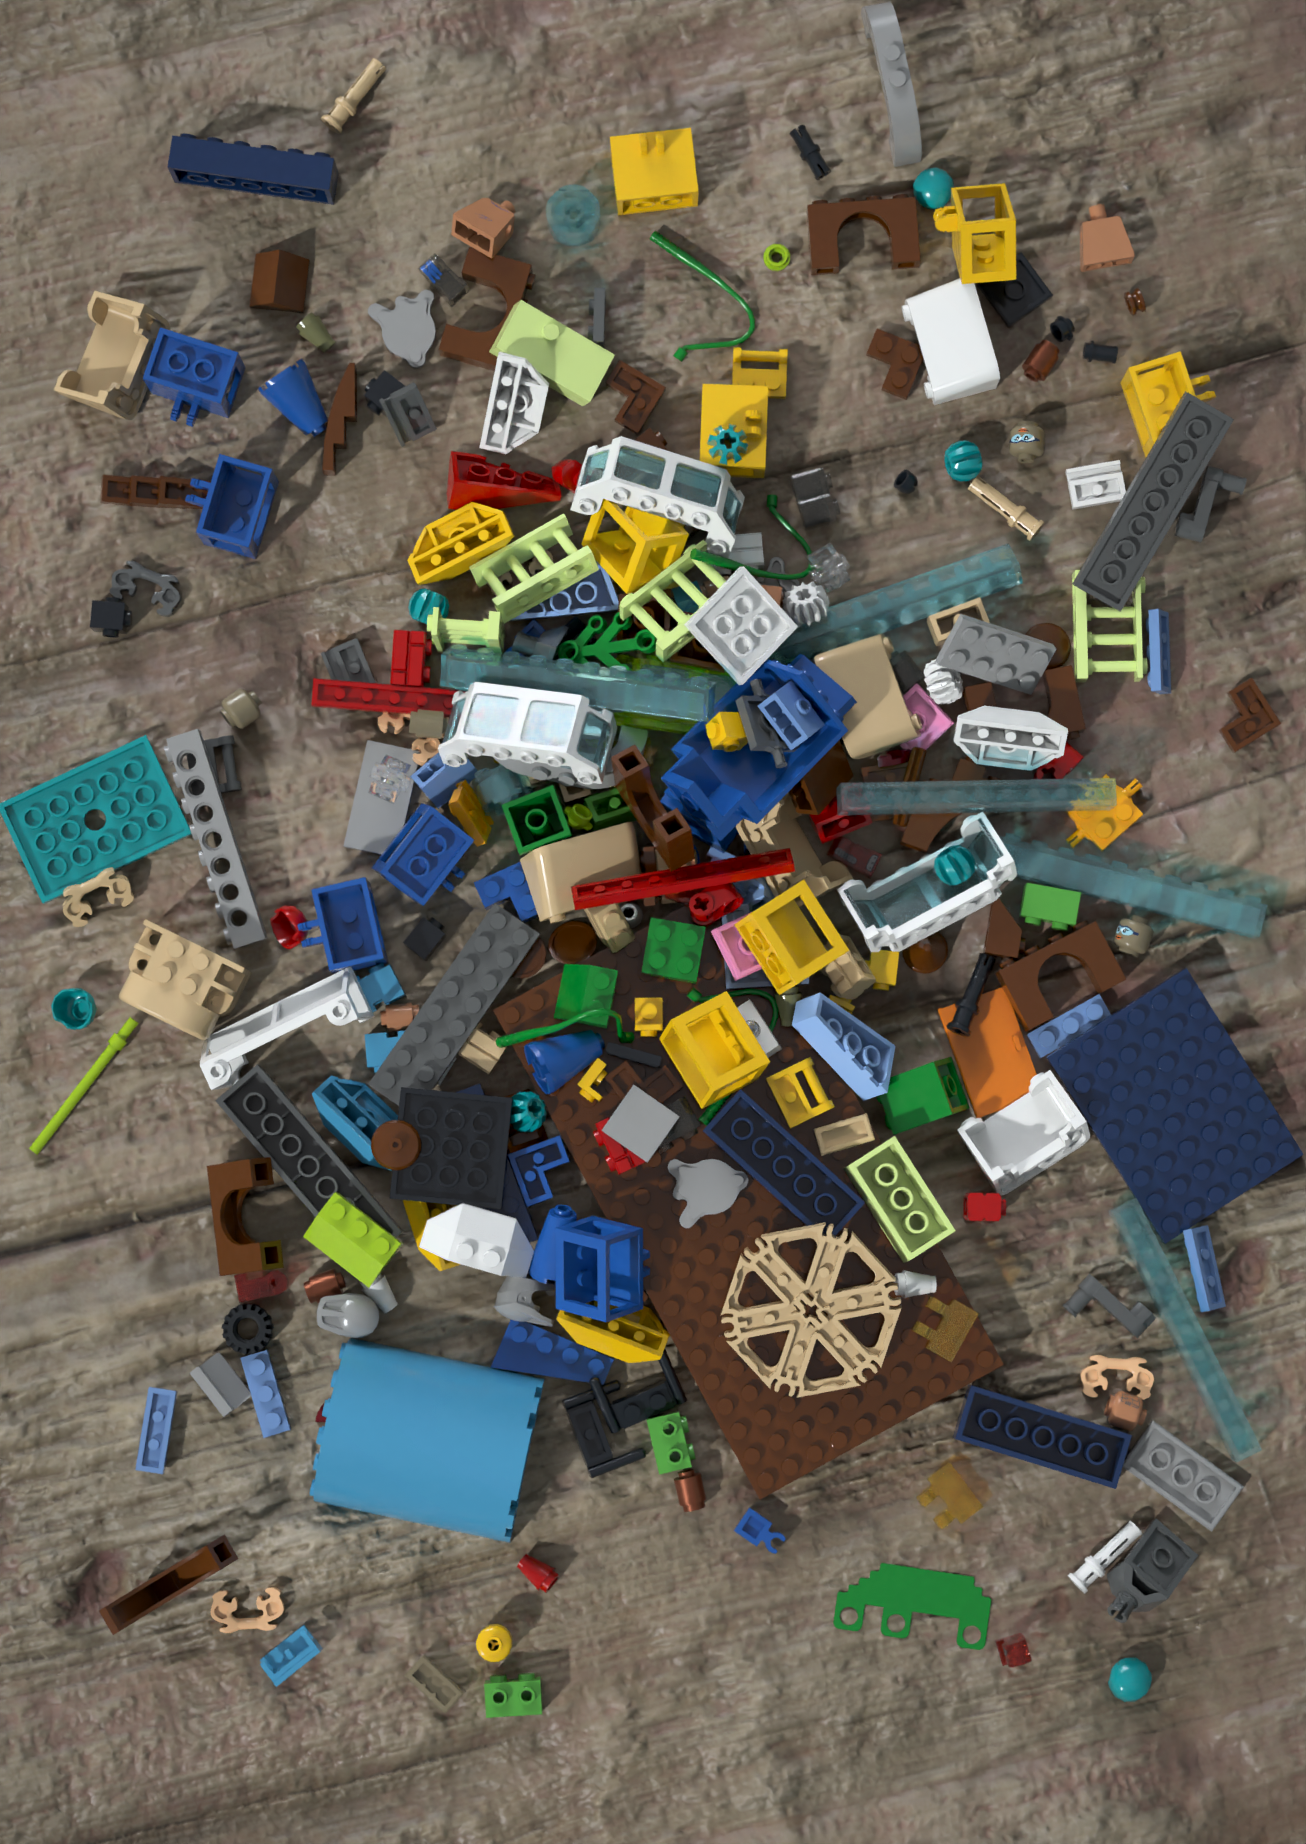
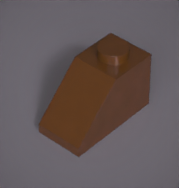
M997 899L991 903L983 953L1007 959L1014 958L1016 960L1018 954H1023L1026 938H1021V928L1001 900Z

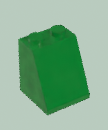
M553 785L501 805L519 855L572 836V827L567 822L568 816L564 813L565 808Z
M564 964L554 1019L567 1021L581 1013L594 1009L612 1010L619 977L618 970L593 965ZM604 1014L593 1015L575 1023L608 1029L611 1016Z
M952 1057L937 1060L890 1077L888 1092L876 1096L878 1102L883 1105L886 1113L885 1123L888 1129L892 1130L893 1135L970 1108Z

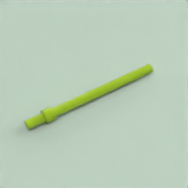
M129 1017L119 1032L111 1036L108 1040L109 1045L29 1147L32 1152L37 1155L40 1153L118 1050L121 1051L128 1043L126 1039L139 1024L136 1020Z

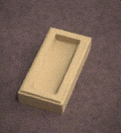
M867 1113L813 1129L821 1156L875 1140Z

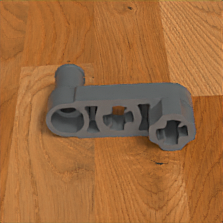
M1208 465L1205 470L1194 514L1180 513L1174 536L1201 543L1216 490L1221 488L1242 495L1247 478L1224 473L1223 469Z
M1090 1274L1078 1285L1079 1289L1062 1305L1076 1318L1078 1313L1091 1300H1096L1136 1338L1156 1319L1153 1313L1139 1301L1128 1310Z

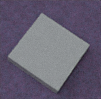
M633 1085L601 1131L648 1163L679 1116Z

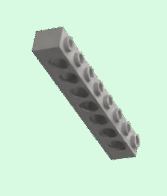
M195 729L167 738L168 745L164 746L168 761H173L176 772L172 773L177 788L182 787L185 798L181 799L185 814L190 813L193 824L189 825L194 841L199 839L202 850L198 851L202 866H207L210 876L206 877L211 893L216 892L219 901L215 903L219 918H224L227 926L226 929H223L227 944H233L234 949L268 939L201 730ZM187 754H193L196 758V764L192 769H186L183 766L182 761ZM201 780L205 785V789L202 794L196 796L191 791V785L194 781ZM204 806H209L213 810V817L207 822L202 821L199 816V812ZM213 832L219 833L222 838L221 844L216 848H212L208 844V837ZM226 858L230 863V869L225 874H220L216 869L218 860ZM230 884H234L239 891L237 898L234 900H229L225 896V888ZM239 910L244 911L247 915V921L243 926H237L233 921V915Z

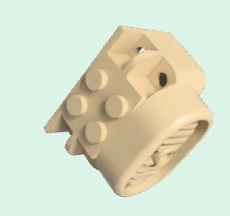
M145 919L143 925L146 928L139 942L135 943L133 947L135 949L129 960L131 972L119 994L120 1000L198 1039L207 1040L219 1017H225L234 1010L252 972Z

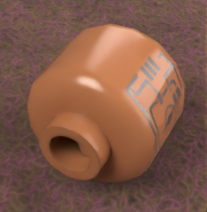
M1124 1391L1110 1395L1104 1410V1416L1107 1417L1109 1425L1129 1432L1133 1431L1137 1424L1142 1426L1147 1414V1410L1143 1409V1400Z

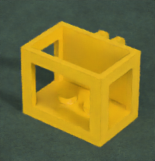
M691 128L610 137V152L618 215L698 206L699 191Z
M1006 184L951 188V206L935 209L933 218L936 221L935 226L938 231L952 232V249L961 283L971 284L1016 280V218ZM994 197L995 219L965 221L963 199ZM995 232V234L972 235L973 233Z
M1181 351L1129 367L1121 381V386L1145 457L1149 454L1185 391L1203 402L1216 398L1214 391L1195 395L1193 388L1204 386L1211 380L1209 375L1190 380ZM1164 364L1162 368L1138 375L1141 371Z
M702 385L701 462L726 469L731 477L764 478L766 467L768 386ZM729 424L736 425L734 432L744 431L747 438L741 442L747 443L749 446L746 454L738 453L742 460L734 464L732 459H728L727 465L719 463L721 456L712 458L708 451L714 446L708 445L707 442L709 435L717 436L714 431L715 428L721 425L724 430L729 429ZM724 440L726 448H732L729 440Z
M603 499L600 510L591 515L581 545L583 547L588 545L600 566L626 594L637 592L681 557L689 533L683 528L685 524L628 506L624 513L615 502ZM605 511L620 525L619 530L598 533Z
M805 880L800 881L734 924L779 995L849 951ZM796 897H801L833 948L829 951L826 950L794 900Z
M727 991L671 1019L659 1038L701 1109L758 1080L770 1063V1060Z

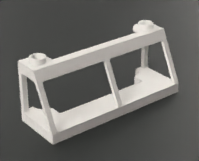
M347 967L210 1035L207 1040H204L200 1067L210 1089L229 1088L241 1079L240 1071L244 1065L248 1064L245 1053L325 1014L332 1024L338 1026L346 1025L355 1020L363 1023L375 1017L352 967Z

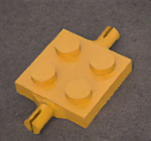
M1107 774L1103 776L1065 810V813L1074 821L1077 828L1071 836L1065 839L1066 842L1070 843V846L1074 848L1081 840L1086 838L1103 852L1143 816V813L1134 805L1131 798L1132 795L1143 787L1141 783L1134 779L1123 789L1117 786Z

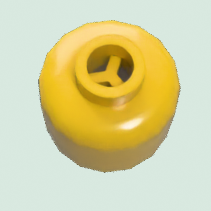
M490 1624L484 1627L479 1632L476 1640V1649L479 1655L489 1662H499L505 1659L510 1654L513 1645L510 1631L499 1624Z

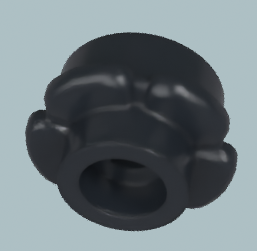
M1058 316L1050 324L1051 333L1057 341L1063 342L1066 339L1070 341L1073 338L1075 328L1069 318Z

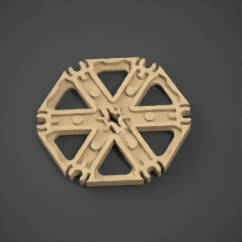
M826 1222L762 1234V1239L756 1238L755 1244L760 1250L754 1253L746 1247L744 1253L748 1259L742 1253L740 1254L721 1315L727 1314L722 1317L721 1322H730L734 1325L733 1329L726 1330L724 1333L725 1337H727L726 1342L770 1389L774 1379H777L774 1387L776 1392L779 1391L782 1384H788L790 1386L789 1396L791 1397L795 1393L796 1386L800 1387L797 1394L798 1398L861 1386L860 1381L865 1383L867 1377L863 1374V1369L870 1368L876 1374L878 1367L875 1362L882 1367L902 1305L890 1307V1305L897 1306L901 1304V1297L891 1298L889 1296L890 1291L898 1289V1283H894L896 1278L853 1231L849 1241H846L848 1236L847 1228H844L841 1236H834L832 1234L834 1224L832 1223L828 1225L826 1234H823V1228L826 1225ZM804 1238H812L816 1241L817 1249L806 1282L780 1255L778 1248L782 1243ZM848 1252L857 1253L875 1273V1279L872 1283L833 1290L844 1256ZM750 1271H755L782 1301L751 1307L740 1305L738 1297L746 1274ZM805 1304H808L810 1307L816 1305L818 1316L813 1314L807 1316L805 1314ZM879 1312L885 1318L878 1341L873 1347L864 1346L841 1321ZM789 1330L779 1362L774 1366L766 1365L748 1345L749 1337ZM816 1339L844 1367L841 1375L818 1380H811L806 1376L805 1372Z

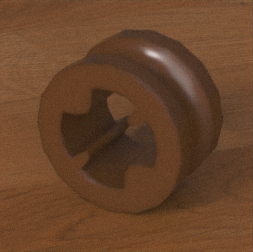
M1138 288L1134 289L1133 293H1124L1126 306L1132 316L1136 315V312L1139 310L1141 312L1146 311L1144 298Z

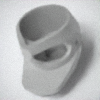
M507 1276L497 1293L494 1308L502 1316L510 1320L552 1327L554 1320L538 1313L541 1307L532 1302L531 1296L535 1291H545L547 1295L553 1296L556 1292V1284H545L533 1279Z
M343 1293L325 1296L320 1299L317 1308V1325L340 1336L352 1338L368 1336L377 1327L379 1321L377 1305L371 1298L363 1294Z

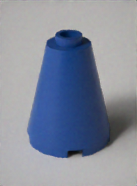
M300 359L296 362L299 365L298 368L296 365L289 366L265 383L268 387L267 389L265 386H261L258 390L303 434L307 436L311 433L315 437L327 429L325 423L328 421V418L306 363L303 359Z
M586 1030L530 1042L524 1046V1052L528 1065H533L535 1072L532 1074L539 1087L545 1094H551L603 1054L602 1049L605 1048V1044L598 1032L594 1033L592 1030Z
M556 1205L555 1208L549 1210L536 1243L528 1274L541 1283L547 1284V1279L555 1281V1228L577 1221V1214L570 1206Z

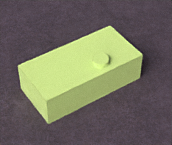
M522 300L513 306L489 351L497 357L498 353L502 352L526 358L546 379L550 388L581 406L591 402L615 356L613 353Z
M895 1136L843 1168L903 1263L912 1260L956 1231Z

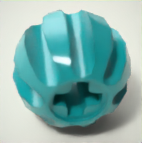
M729 424V429L724 430L720 425L714 429L717 436L709 435L707 444L714 446L708 452L713 459L721 456L719 461L721 464L727 465L728 459H732L735 464L742 460L738 453H747L749 445L741 442L747 436L743 430L738 433L734 432L736 425ZM724 440H729L732 448L727 449Z
M958 441L945 451V467L952 479L969 481L981 472L982 456L979 448L974 443Z
M422 588L412 595L408 607L409 614L413 619L427 624L428 615H433V607H439L442 617L446 619L449 613V602L445 596Z
M954 845L943 850L934 861L936 875L943 883L948 885H958L969 879L975 872L976 862L974 856L967 848L961 845Z
M519 1092L512 1096L510 1124L513 1125V1128L519 1132H533L541 1127L546 1119L547 1112L545 1111L546 1104L543 1100H540L539 1095L534 1092Z

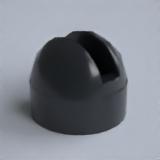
M903 470L894 482V487L905 494L914 492V486L918 485L916 476L909 470Z

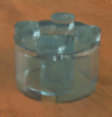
M566 185L558 189L548 200L546 206L547 225L554 240L567 246H581L590 243L595 238L601 224L600 205L597 198L587 188L581 185ZM572 212L577 213L576 219H570Z
M500 763V766L491 770L483 768L475 772V780L472 782V787L485 816H490L489 811L494 810L496 815L503 814L502 804L533 793L534 789L530 784L528 776L515 773Z

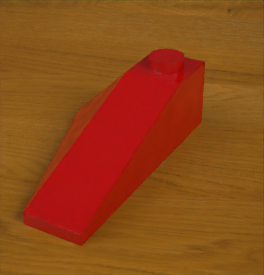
M451 451L447 483L448 509L457 510L471 502L494 509L560 501L561 499L560 484L555 482L553 478L531 471H525L522 474L510 469L511 465L503 462L501 466L486 462L487 457L478 454Z

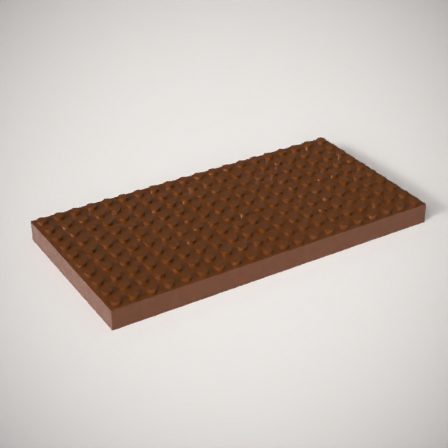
M689 903L661 918L663 920L696 925L691 918ZM721 918L706 926L696 984L642 975L649 931L648 925L633 933L635 936L634 941L618 952L612 953L606 948L578 963L579 965H593L618 970L619 977L612 1010L621 1016L623 1032L634 1033L635 1038L632 1043L620 1042L617 1035L616 1019L611 1016L608 1029L573 1023L554 1033L513 1044L512 1046L539 1096L545 1102V1107L605 1217L608 1220L643 1228V1249L650 1251V1258L643 1261V1266L650 1268V1275L643 1277V1286L757 1496L761 1500L1003 1366L1004 1363L938 1244L936 1243L912 1260L903 1263L866 1204L856 1212L836 1236H841L844 1228H847L848 1236L846 1241H849L853 1231L893 1276L905 1270L935 1276L937 1282L935 1293L902 1298L901 1295H895L894 1290L889 1292L891 1298L901 1297V1304L897 1306L890 1305V1307L902 1305L882 1367L875 1362L878 1367L876 1374L870 1368H865L862 1372L866 1375L867 1381L865 1383L860 1381L861 1386L798 1398L797 1394L800 1387L796 1386L795 1393L791 1397L789 1396L790 1386L788 1384H782L779 1391L776 1392L774 1387L777 1379H774L770 1389L726 1342L727 1337H725L724 1333L726 1330L733 1329L734 1325L730 1322L722 1323V1317L727 1314L721 1315L740 1254L742 1253L748 1259L744 1253L746 1247L754 1253L758 1252L760 1248L755 1244V1239H762V1234L806 1225L702 1132L706 1126L698 1119L706 1111L707 1107L701 1109L659 1038L671 1019L704 1003L699 1001L695 1003L687 996L693 987L702 993L701 997L721 994L726 991L760 989L775 998L774 994L777 991L774 987L726 990L724 957L711 933L713 929L722 926ZM563 972L493 1010L506 1035L564 1022V1020L554 1019ZM756 994L731 997L736 1007L750 999L769 1027L773 1017V1008L768 999ZM635 998H662L663 1031H657L656 1037H641L640 1032H635ZM778 1011V1019L772 1033L782 1049L768 1058L770 1063L758 1080L741 1088V1090L862 1199L843 1168L882 1143L871 1125L875 1140L821 1156L813 1129L865 1114L852 1088L793 1026H781V1018ZM592 1030L594 1033L598 1032L604 1041L605 1048L602 1049L603 1054L599 1059L607 1064L604 1070L608 1074L627 1061L644 1082L666 1065L682 1085V1088L664 1101L662 1105L677 1114L679 1118L648 1163H643L620 1175L617 1170L611 1172L605 1160V1156L609 1155L606 1146L602 1145L599 1147L593 1131L597 1130L596 1123L613 1115L622 1100L605 1078L598 1086L594 1083L591 1086L593 1090L603 1097L600 1102L595 1099L591 1103L579 1093L582 1088L577 1084L594 1062L554 1093L545 1094L532 1074L535 1072L533 1065H528L524 1052L526 1044ZM608 1042L661 1056L660 1067L655 1068L608 1055L606 1053ZM811 1057L814 1063L812 1067L828 1100H832L835 1107L790 1129L766 1078ZM803 1072L796 1073L797 1080L811 1108L819 1106ZM739 1090L733 1092L729 1096V1098L726 1100V1102L723 1104L720 1110L717 1111V1114L725 1107V1105L734 1097V1095ZM673 1159H678L687 1164L716 1159L728 1164L734 1170L744 1172L748 1177V1184L739 1192L730 1208L718 1214L704 1215L692 1227L684 1228L681 1226L679 1219L687 1206V1201L684 1199L677 1200L673 1197L677 1180L669 1172L668 1164ZM804 1238L782 1243L778 1248L780 1255L806 1282L817 1249L816 1241L812 1238ZM848 1252L844 1256L833 1290L872 1283L875 1279V1273L857 1253ZM750 1271L746 1274L738 1297L740 1305L751 1307L782 1301L755 1271ZM805 1304V1314L807 1316L809 1314L818 1316L816 1305L810 1307L808 1304ZM879 1312L841 1321L864 1346L873 1347L878 1341L885 1318ZM789 1330L749 1337L748 1345L766 1365L774 1366L779 1362ZM816 1339L805 1372L806 1376L811 1380H818L841 1375L844 1367Z

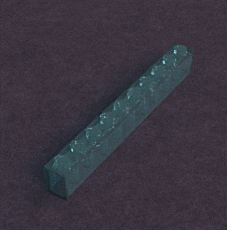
M1008 543L828 608L827 616L821 617L820 623L814 621L810 627L806 623L797 627L768 659L772 661L776 659L786 666L799 654L812 659L823 652L885 633L976 598H983L1023 583L1020 564Z
M459 644L452 645L441 654L440 686L469 690L470 684L481 682L576 694L590 700L588 706L703 722H708L714 714L716 682L708 681L706 677L694 676L691 679L682 678L677 673L660 675L654 674L649 669L630 671L624 666H611L607 668L600 667V664L595 662L577 664L573 663V660L565 658L554 661L547 660L542 655L524 657L520 656L518 652L512 651L501 654L494 653L490 648L471 650L467 649V646Z
M1116 778L841 783L836 788L837 815L1111 810L1117 806Z
M1006 833L1005 837H999L1015 862L1017 878L1060 889L1081 892L1083 895L1253 939L1260 937L1267 905L1262 904L1260 898L1245 895V899L1235 897V892L1219 888L1218 892L1208 890V885L1192 881L1191 885L1181 883V878L1172 875H1165V878L1154 876L1155 871L1145 868H1139L1138 871L1127 869L1128 864L1118 861H1112L1111 864L1101 862V857L1091 854H1085V858L1074 855V850L1059 847L1058 851L1047 848L1048 844L1041 841L1032 840L1031 844L1022 842V837ZM997 845L990 870L997 865V859L1003 856Z
M1132 1198L1109 1209L1108 1212L1232 1461L1239 1462L1261 1451L1262 1449L1137 1198Z

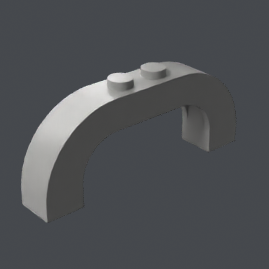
M890 1L864 6L861 9V16L866 39L871 38L878 65L889 119V146L894 167L921 162L922 143L917 105L894 7Z
M484 707L482 737L507 739L512 729L511 718L513 710ZM624 725L621 726L618 742L611 749L602 784L592 783L587 785L580 783L573 775L572 769L569 766L553 767L546 763L534 762L529 764L521 760H499L495 757L493 758L505 768L537 780H548L564 786H575L585 789L608 788L615 786L611 757L634 744L643 756L649 731ZM521 738V741H522V742L532 743V744H538V743L529 742V741H527V740ZM578 753L599 766L602 754L588 755Z

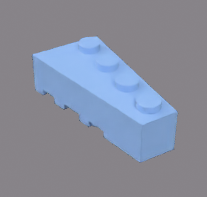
M596 561L599 568L598 571L510 621L618 611L619 601L609 574Z
M817 993L796 1002L792 1026L863 1101L888 1092L896 1047L894 1044L822 993Z

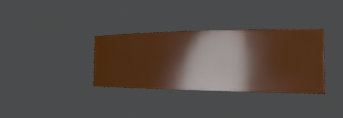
M349 363L338 386L329 414L323 453V473L325 476H336V449H347L346 422H357V368L355 363Z
M102 475L100 503L156 508L203 509V507L186 502L185 499L187 495H196L206 499L208 491L194 488L190 485L191 479Z

